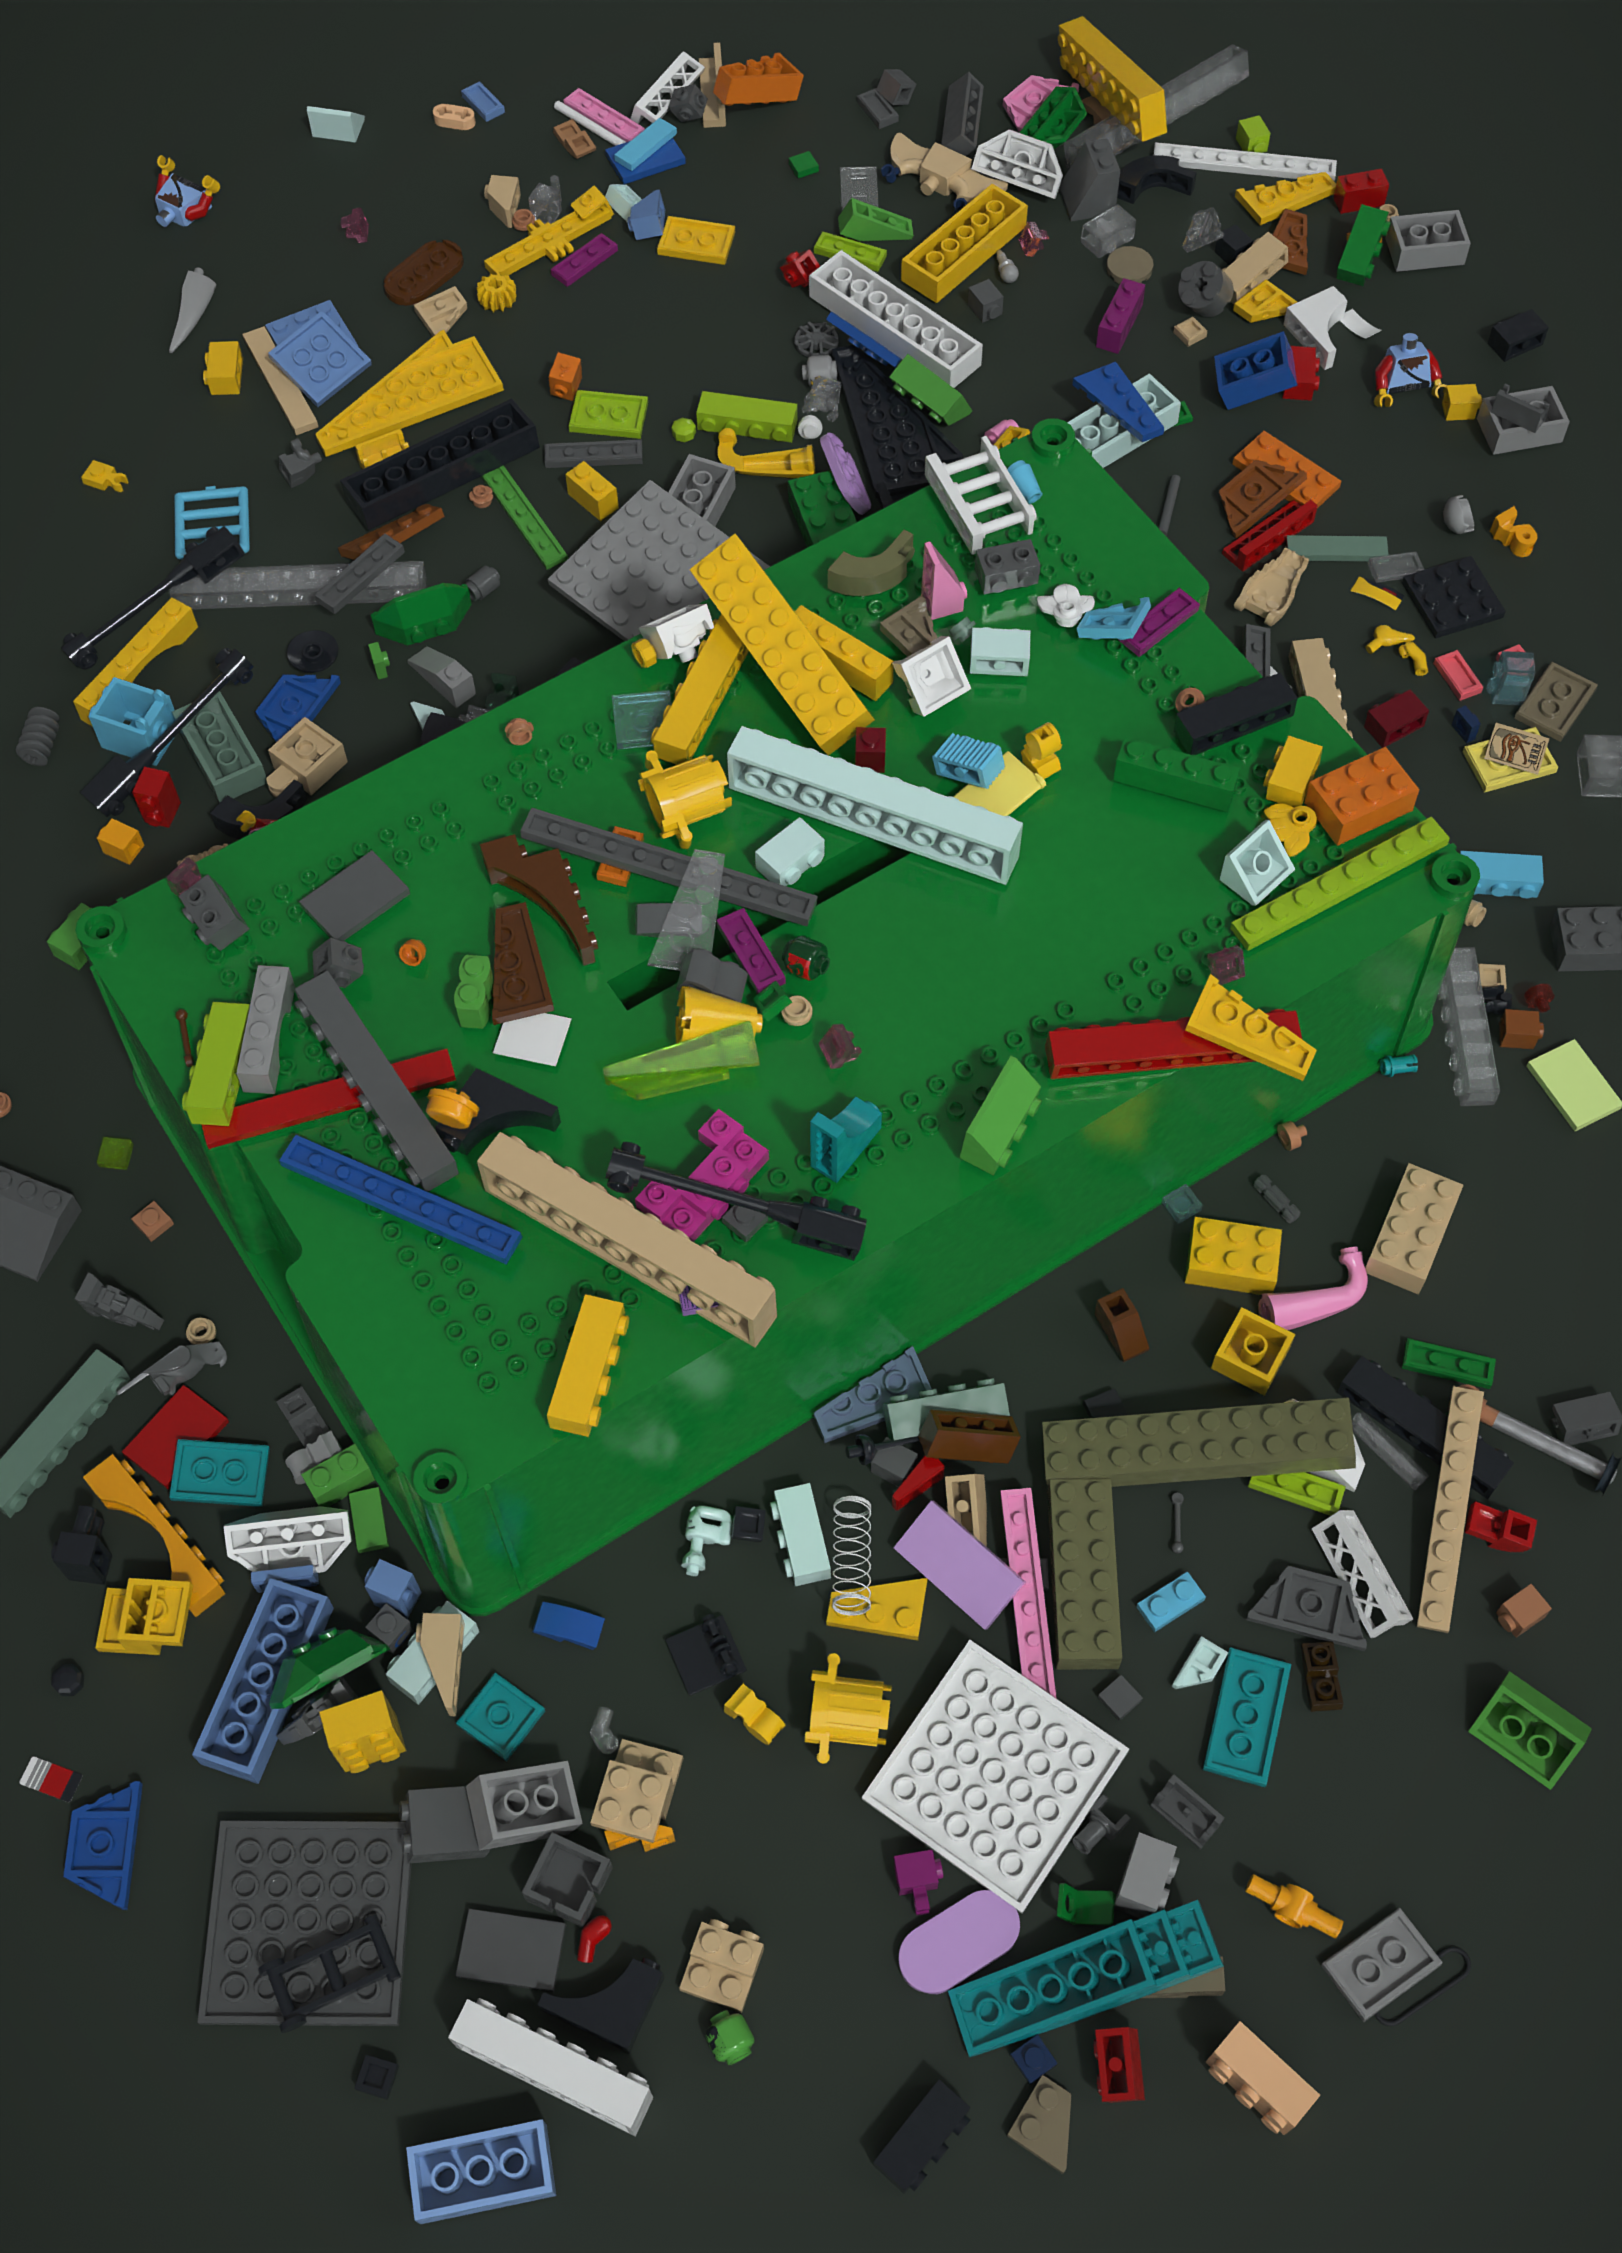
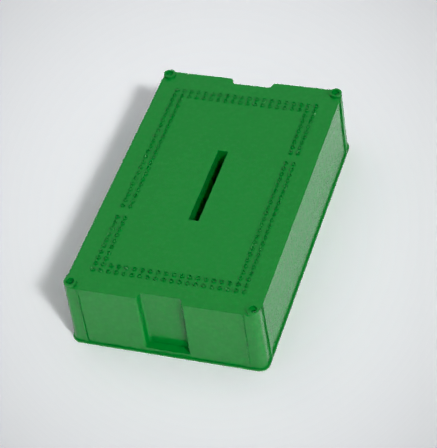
M1060 419L1042 420L1034 426L1032 433L1020 439L1016 437L1012 439V443L999 449L1000 459L1007 469L1013 463L1020 460L1030 464L1042 496L1036 502L1031 503L1036 512L1033 534L1027 535L1021 523L989 533L983 539L982 549L1031 539L1040 562L1038 584L1008 589L999 593L983 594L974 569L976 554L972 555L931 485L764 570L794 612L802 605L889 659L899 661L907 658V656L880 631V623L921 596L924 543L931 542L954 570L959 582H964L967 590V598L964 599L962 612L932 620L933 630L937 638L949 636L951 639L953 636L949 630L965 617H968L971 622L975 621L976 624L972 628L989 627L992 629L1031 630L1028 676L971 674L970 654L972 635L962 643L959 639L954 642L951 639L971 689L924 717L913 712L908 701L912 697L908 694V688L903 679L897 675L894 666L893 683L877 701L851 687L875 719L866 727L886 728L885 773L880 774L897 777L903 782L918 787H926L932 792L947 797H953L968 785V783L936 774L932 756L952 733L958 734L960 737L968 736L975 741L994 743L1001 747L1002 755L1009 751L1023 764L1021 751L1024 749V745L1027 744L1026 734L1047 722L1057 729L1062 748L1054 754L1060 761L1061 770L1045 778L1046 786L1035 792L1008 815L1022 822L1023 828L1019 858L1006 885L730 789L727 752L741 726L760 730L764 734L778 739H786L793 744L812 748L819 753L827 755L811 736L750 651L692 757L694 759L702 755L708 756L712 754V762L719 761L728 782L727 785H724V799L732 797V806L726 808L721 813L688 824L687 827L693 836L691 846L688 849L680 847L676 835L662 839L659 834L662 831L652 814L645 791L641 792L638 780L642 779L639 773L648 770L645 767V758L648 751H654V745L651 743L652 733L655 727L661 726L667 705H672L674 702L677 686L679 683H684L687 678L686 674L689 664L692 661L695 662L697 657L682 663L679 654L672 655L670 659H657V663L643 668L636 661L631 647L632 643L643 638L642 634H639L125 899L120 897L116 899L117 903L109 907L98 906L87 910L78 919L75 929L77 938L90 964L89 968L133 1066V1076L137 1087L353 1444H356L374 1479L448 1601L464 1614L469 1616H487L503 1609L814 1418V1412L842 1393L856 1387L860 1381L881 1370L891 1360L894 1361L902 1356L912 1346L916 1354L920 1353L1277 1134L1279 1124L1287 1121H1292L1293 1123L1378 1072L1381 1067L1380 1060L1384 1059L1385 1056L1390 1055L1392 1058L1402 1057L1420 1046L1429 1037L1433 1026L1432 1010L1480 879V871L1476 863L1468 856L1459 854L1454 843L1450 844L1448 842V845L1249 951L1246 950L1230 929L1233 921L1426 820V817L1414 806L1413 811L1338 846L1317 820L1315 828L1309 832L1310 842L1308 846L1299 854L1289 857L1295 870L1256 906L1251 905L1220 881L1225 856L1263 821L1269 820L1264 814L1265 809L1271 805L1279 804L1266 799L1268 787L1263 786L1268 770H1274L1277 764L1274 763V757L1279 745L1284 746L1288 736L1323 746L1320 764L1313 780L1367 755L1318 700L1310 696L1299 697L1294 716L1197 754L1208 760L1227 763L1240 768L1236 789L1228 812L1113 781L1116 760L1124 737L1140 739L1146 743L1169 747L1175 751L1188 754L1174 733L1176 713H1179L1176 708V698L1181 691L1187 688H1196L1202 692L1206 702L1211 697L1222 696L1239 686L1244 687L1257 682L1263 676L1205 614L1209 593V583L1092 457V451L1085 449L1075 438L1074 429L1066 421ZM981 464L952 474L950 477L953 482L960 484L990 472L985 464ZM995 483L963 494L962 497L965 502L971 504L1002 492ZM1009 503L973 516L977 522L983 524L1014 512ZM903 530L913 534V548H915L912 559L907 563V577L895 587L869 596L845 595L828 589V569L843 552L862 558L874 557L887 550ZM1070 584L1078 589L1080 596H1093L1095 602L1092 610L1104 609L1123 603V608L1126 609L1139 605L1140 598L1149 597L1151 610L1175 590L1181 588L1196 600L1200 606L1199 611L1142 656L1138 657L1117 638H1101L1097 640L1079 638L1077 627L1086 612L1082 614L1077 625L1063 627L1056 622L1054 615L1040 610L1037 604V597L1052 596L1057 586ZM711 598L699 603L707 604L712 622L714 619H719L721 612ZM707 629L704 637L699 640L700 644L703 640L707 641L710 629ZM700 644L694 646V648H695V650H696V652H697V655H698V650H699ZM1189 698L1185 705L1192 704L1194 698ZM515 718L525 719L527 722H531L534 727L532 739L524 745H514L506 737L505 727ZM856 735L829 756L842 758L848 763L855 765ZM658 758L663 770L677 765ZM531 808H535L609 832H613L614 827L617 826L644 833L643 842L769 881L756 869L755 851L800 817L825 839L822 861L817 866L810 867L803 872L794 884L787 885V887L818 896L816 907L807 927L631 872L626 887L597 880V872L601 862L559 850L561 858H567L572 871V876H569L570 883L576 882L581 896V900L577 901L579 908L585 907L590 922V924L586 925L587 931H593L597 940L598 949L594 950L595 962L588 965H583L578 951L567 933L543 908L506 886L498 883L491 885L483 861L480 844L515 834L518 845H525L528 857L556 849L521 838V828ZM1306 817L1296 818V820L1300 822L1305 821L1307 819ZM370 851H373L409 888L410 894L345 940L348 944L361 948L364 969L363 975L346 988H339L390 1064L448 1049L456 1080L410 1093L435 1131V1127L439 1122L426 1113L430 1089L444 1090L445 1088H454L457 1090L456 1094H459L476 1068L557 1106L561 1123L555 1132L534 1126H515L487 1136L467 1156L458 1151L455 1153L450 1152L456 1161L459 1174L429 1191L431 1194L521 1232L522 1239L507 1265L281 1166L280 1158L295 1135H298L413 1185L405 1172L408 1166L403 1159L400 1161L396 1160L389 1148V1144L392 1142L387 1135L381 1137L373 1124V1120L376 1118L371 1111L365 1113L362 1107L208 1149L202 1124H191L187 1111H184L182 1107L183 1095L189 1091L191 1084V1067H187L185 1063L180 1022L175 1017L177 1010L184 1009L188 1013L186 1025L191 1054L194 1059V1065H196L198 1058L197 1044L200 1039L203 1040L205 1032L204 1018L206 1014H210L212 1003L250 1004L258 965L289 967L295 988L313 979V951L330 937L301 908L299 901ZM207 874L223 887L250 928L221 951L211 943L207 946L196 933L199 927L196 923H191L184 915L182 909L185 906L179 898V895ZM526 902L554 1006V1011L547 1012V1014L572 1018L556 1066L493 1053L503 1023L493 1025V995L488 1001L490 1017L483 1029L460 1026L454 1004L455 990L461 982L459 977L460 963L465 955L488 956L494 978L495 915L498 908ZM650 903L700 905L701 936L690 938L668 935L665 938L635 935V906L637 904ZM744 908L785 975L786 984L781 985L789 998L792 996H802L808 1000L813 1010L812 1017L808 1023L802 1026H792L783 1020L781 1012L769 1021L762 1015V1030L760 1033H756L754 1039L688 1049L678 1048L675 1039L676 1016H679L680 1006H677L679 991L676 987L684 957L693 949H705L722 962L730 961L739 965L717 928L716 920ZM798 936H807L827 947L828 958L830 959L829 967L825 974L819 975L811 981L788 972L782 960L785 945L788 941ZM410 939L420 940L426 947L425 958L417 966L405 964L399 956V949ZM1211 974L1219 980L1218 984L1230 992L1234 990L1243 997L1242 1001L1256 1011L1258 1008L1264 1013H1269L1276 1009L1296 1011L1302 1040L1317 1050L1303 1081L1259 1062L1050 1079L1045 1043L1049 1031L1061 1027L1073 1030L1084 1029L1089 1025L1108 1027L1122 1022L1144 1024L1155 1019L1167 1022L1176 1021L1183 1017H1191ZM747 978L741 1003L756 1007L752 999L757 993ZM294 991L291 1012L284 1015L279 1036L280 1069L275 1094L243 1092L240 1084L234 1107L342 1078L341 1072L344 1070L340 1064L334 1065L325 1050L328 1048V1045L324 1040L319 1042L310 1028V1025L313 1024L309 1017L303 1019L295 1006V1002L298 1001L296 991ZM1010 1056L1018 1059L1041 1086L1038 1099L1042 1100L1034 1117L1027 1116L1024 1122L1027 1125V1129L1020 1142L1018 1143L1014 1140L1009 1149L1013 1153L1005 1168L999 1166L993 1176L960 1158L966 1131ZM855 1097H858L862 1101H869L878 1107L882 1113L881 1129L841 1179L835 1183L811 1167L810 1121L818 1112L828 1119H832L842 1112ZM720 1109L744 1127L745 1134L769 1150V1160L752 1177L748 1188L743 1194L767 1201H806L809 1203L813 1196L823 1197L830 1202V1209L840 1212L842 1206L845 1205L857 1207L861 1210L860 1217L867 1219L861 1249L854 1261L791 1243L794 1229L769 1217L768 1222L747 1242L724 1225L722 1217L719 1220L714 1219L694 1243L699 1246L702 1244L709 1246L717 1253L718 1257L727 1262L729 1260L737 1262L745 1269L746 1273L755 1278L760 1276L767 1279L775 1289L777 1318L755 1348L698 1314L683 1316L681 1304L486 1192L477 1161L499 1132L508 1137L516 1136L529 1149L536 1153L538 1151L546 1153L557 1165L563 1168L568 1166L574 1169L585 1181L600 1184L606 1189L608 1194L617 1199L619 1197L625 1198L638 1210L635 1198L651 1181L640 1178L637 1187H633L631 1193H619L610 1189L607 1186L608 1179L605 1177L614 1147L621 1148L623 1142L635 1143L641 1147L640 1154L646 1155L645 1166L688 1178L713 1151L699 1140L698 1130ZM417 1184V1185L415 1186V1187H417V1188L422 1189V1187L420 1186V1184ZM728 1204L726 1213L734 1206L733 1204ZM585 1294L624 1303L625 1315L629 1316L627 1332L625 1336L620 1335L617 1346H620L618 1362L616 1366L611 1365L608 1376L611 1377L608 1394L607 1396L601 1395L598 1405L601 1407L600 1420L597 1427L592 1426L589 1437L552 1429L549 1427L547 1412ZM447 1479L449 1480V1485L445 1489L436 1488L438 1480Z

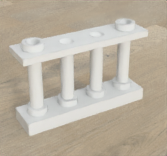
M987 436L981 437L980 453L949 464L942 463L936 453L926 456L925 476L972 555L976 554V550L982 549L985 535L1021 523L1027 535L1033 534L1034 521L1036 520L1035 509L1032 504H1028L1000 459L998 448L996 445L992 446ZM981 464H985L990 472L960 484L953 482L950 477L952 474ZM995 483L1002 492L971 504L965 502L962 497L963 494ZM1009 503L1014 512L983 524L977 522L973 516Z

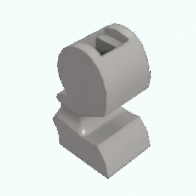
M329 1431L319 1435L314 1443H308L305 1449L292 1453L286 1459L285 1464L290 1468L295 1483L304 1484L305 1481L301 1474L338 1454L343 1449L333 1432Z

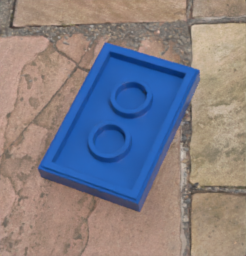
M673 138L633 171L616 162L614 156L629 142L605 149L606 157L623 185L686 164L685 156Z

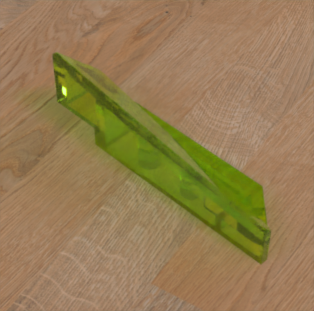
M746 1021L603 1067V1074L606 1085L610 1086L613 1084L625 1090L628 1096L636 1100H642L730 1079L728 1069L759 1066L760 1062L751 1022Z

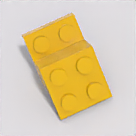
M129 1578L127 1589L107 1588L95 1648L98 1652L160 1655L162 1645L182 1646L193 1584L188 1581Z

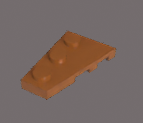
M1285 209L1273 233L1274 237L1288 247V263L1282 268L1306 275L1308 269L1307 215Z

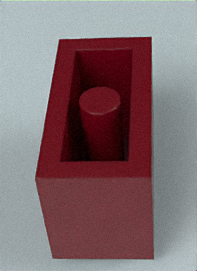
M1410 689L1402 694H1395L1389 701L1381 705L1376 704L1367 712L1364 728L1383 748L1424 727L1429 710Z

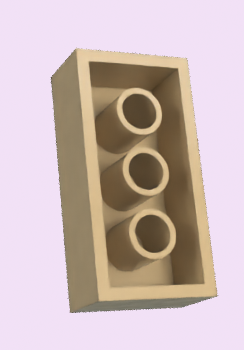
M1409 1163L1365 1267L1367 1274L1419 1295L1463 1184Z

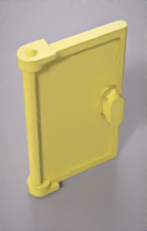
M1007 751L1003 754L1004 770H1001V774L999 773L998 777H995V781H992V785H989L988 789L968 784L953 797L961 802L973 806H981L990 812L1008 816L1035 792L1043 789L1046 786V781L1037 772L1035 774L1031 772L1015 756Z

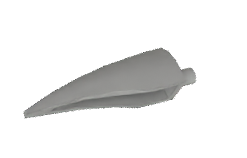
M195 268L194 272L189 270L182 286L178 322L169 353H173L194 329L213 296L216 283L204 276V271L201 268Z

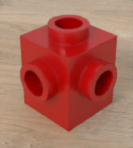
M810 249L798 253L796 250L785 258L787 262L780 269L784 274L785 280L792 288L799 285L805 287L809 285V275L817 270L820 265Z

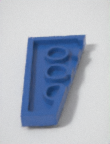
M1116 362L1073 378L1072 385L1075 388L1084 390L1087 393V398L1093 403L1097 401L1104 407V412L1110 417L1115 416L1119 419L1120 425L1139 441L1145 442L1163 435L1164 426Z

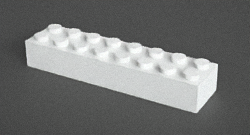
M842 250L809 275V297L902 358V360L909 354L953 388L981 366L983 344Z

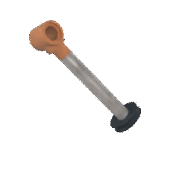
M1469 1384L1458 1386L1479 1391V1389ZM1483 1398L1480 1422L1598 1479L1599 1481L1594 1491L1600 1490L1604 1495L1608 1485L1616 1477L1617 1467L1621 1458L1614 1457L1612 1453L1608 1463H1605L1486 1405L1488 1400Z

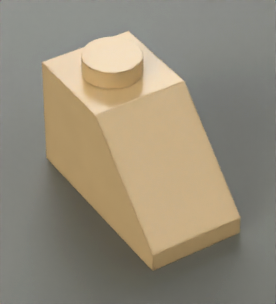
M491 175L489 185H485V199L489 201L490 210L508 228H512V218L517 211L521 196L519 178Z

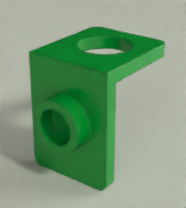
M1060 1883L1057 1907L1058 1917L1073 1925L1113 1924L1114 1892L1079 1891L1066 1883ZM1067 1895H1068V1897H1069V1910H1068V1912H1067V1910H1066V1905H1065V1900H1066V1896H1067Z

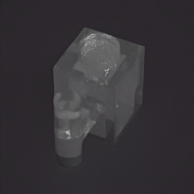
M556 175L550 177L551 186L538 183L528 197L530 211L534 215L535 220L540 219L544 224L547 222L550 224L554 223L562 212L560 181Z

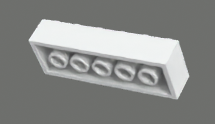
M478 1998L476 2003L467 1999L448 2037L456 2048L636 2137L653 2100L649 2085L646 2084L647 2081L631 2072L625 2077L619 2074L616 2065L603 2058L598 2057L597 2061L594 2062L588 2059L589 2056L585 2054L586 2051L570 2042L564 2047L555 2039L556 2036L542 2028L538 2027L537 2031L533 2032L529 2030L530 2027L526 2025L525 2020L511 2013H508L505 2018L499 2015L500 2012L496 2010V2006L481 1998Z

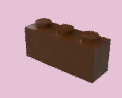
M942 1410L929 1411L918 1436L925 1456L929 1458L1009 1464L1021 1438L1012 1416Z

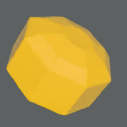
M641 638L632 643L633 655L641 667L648 668L657 663L656 651L649 640Z

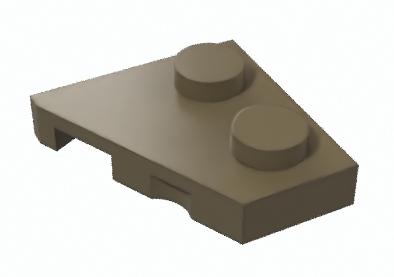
M923 595L880 623V631L907 657L930 646V642L937 639V635L933 630V621L928 614L926 599Z
M1042 2075L1007 2137L1061 2174H1064L1067 2168L1071 2093Z

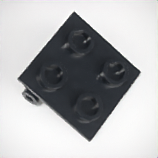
M713 1614L707 1615L702 1618V1624L665 1639L689 1696L747 1671L723 1615L716 1618Z

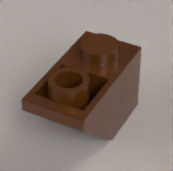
M1124 1288L1098 1299L1094 1315L1121 1360L1126 1362L1149 1351V1345L1138 1311Z

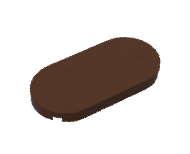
M434 240L424 244L386 275L384 289L387 298L395 304L405 306L414 305L425 300L461 270L464 263L461 248L449 240H442V242L438 243Z

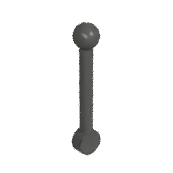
M1178 1492L1174 1493L1171 1498V1502L1174 1505V1543L1172 1544V1551L1176 1554L1181 1553L1184 1549L1181 1543L1180 1510L1184 1497Z

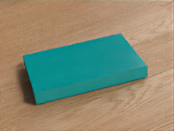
M178 1439L170 1500L262 1507L270 1447L267 1445Z

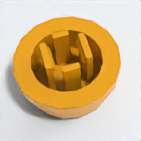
M445 1088L444 1090L430 1089L426 1113L434 1120L453 1128L466 1129L470 1126L472 1118L477 1117L480 1108L470 1101V1097L461 1091L458 1095L456 1094L457 1090L454 1088Z

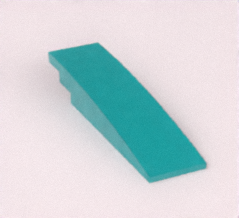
M1195 1900L1170 1911L1164 1909L1136 1921L1132 1919L948 1990L968 2055L973 2057L1134 2001L1224 1967L1201 1904L1198 1900Z

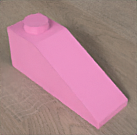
M926 542L924 543L921 596L925 597L928 614L934 620L962 612L964 599L967 598V590L964 582H959L954 570L933 544Z

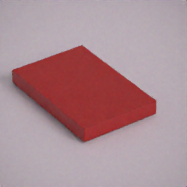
M183 1385L128 1444L122 1453L162 1486L169 1489L172 1483L178 1439L212 1441L229 1423V1420Z

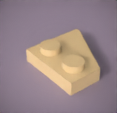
M454 286L414 304V309L430 334L435 336L441 330H445L446 333L467 310V302Z

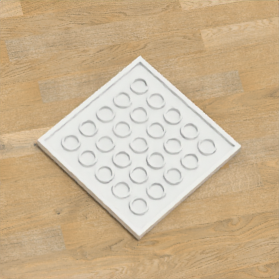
M969 1640L862 1796V1800L1023 1914L1091 1810L1093 1804L1097 1801L1129 1752V1748Z

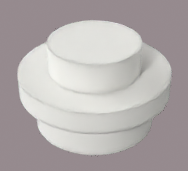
M807 415L799 422L798 432L805 439H815L822 432V423L817 417Z

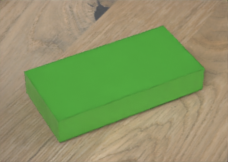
M379 1487L349 1493L358 1552L364 1553L389 1547Z

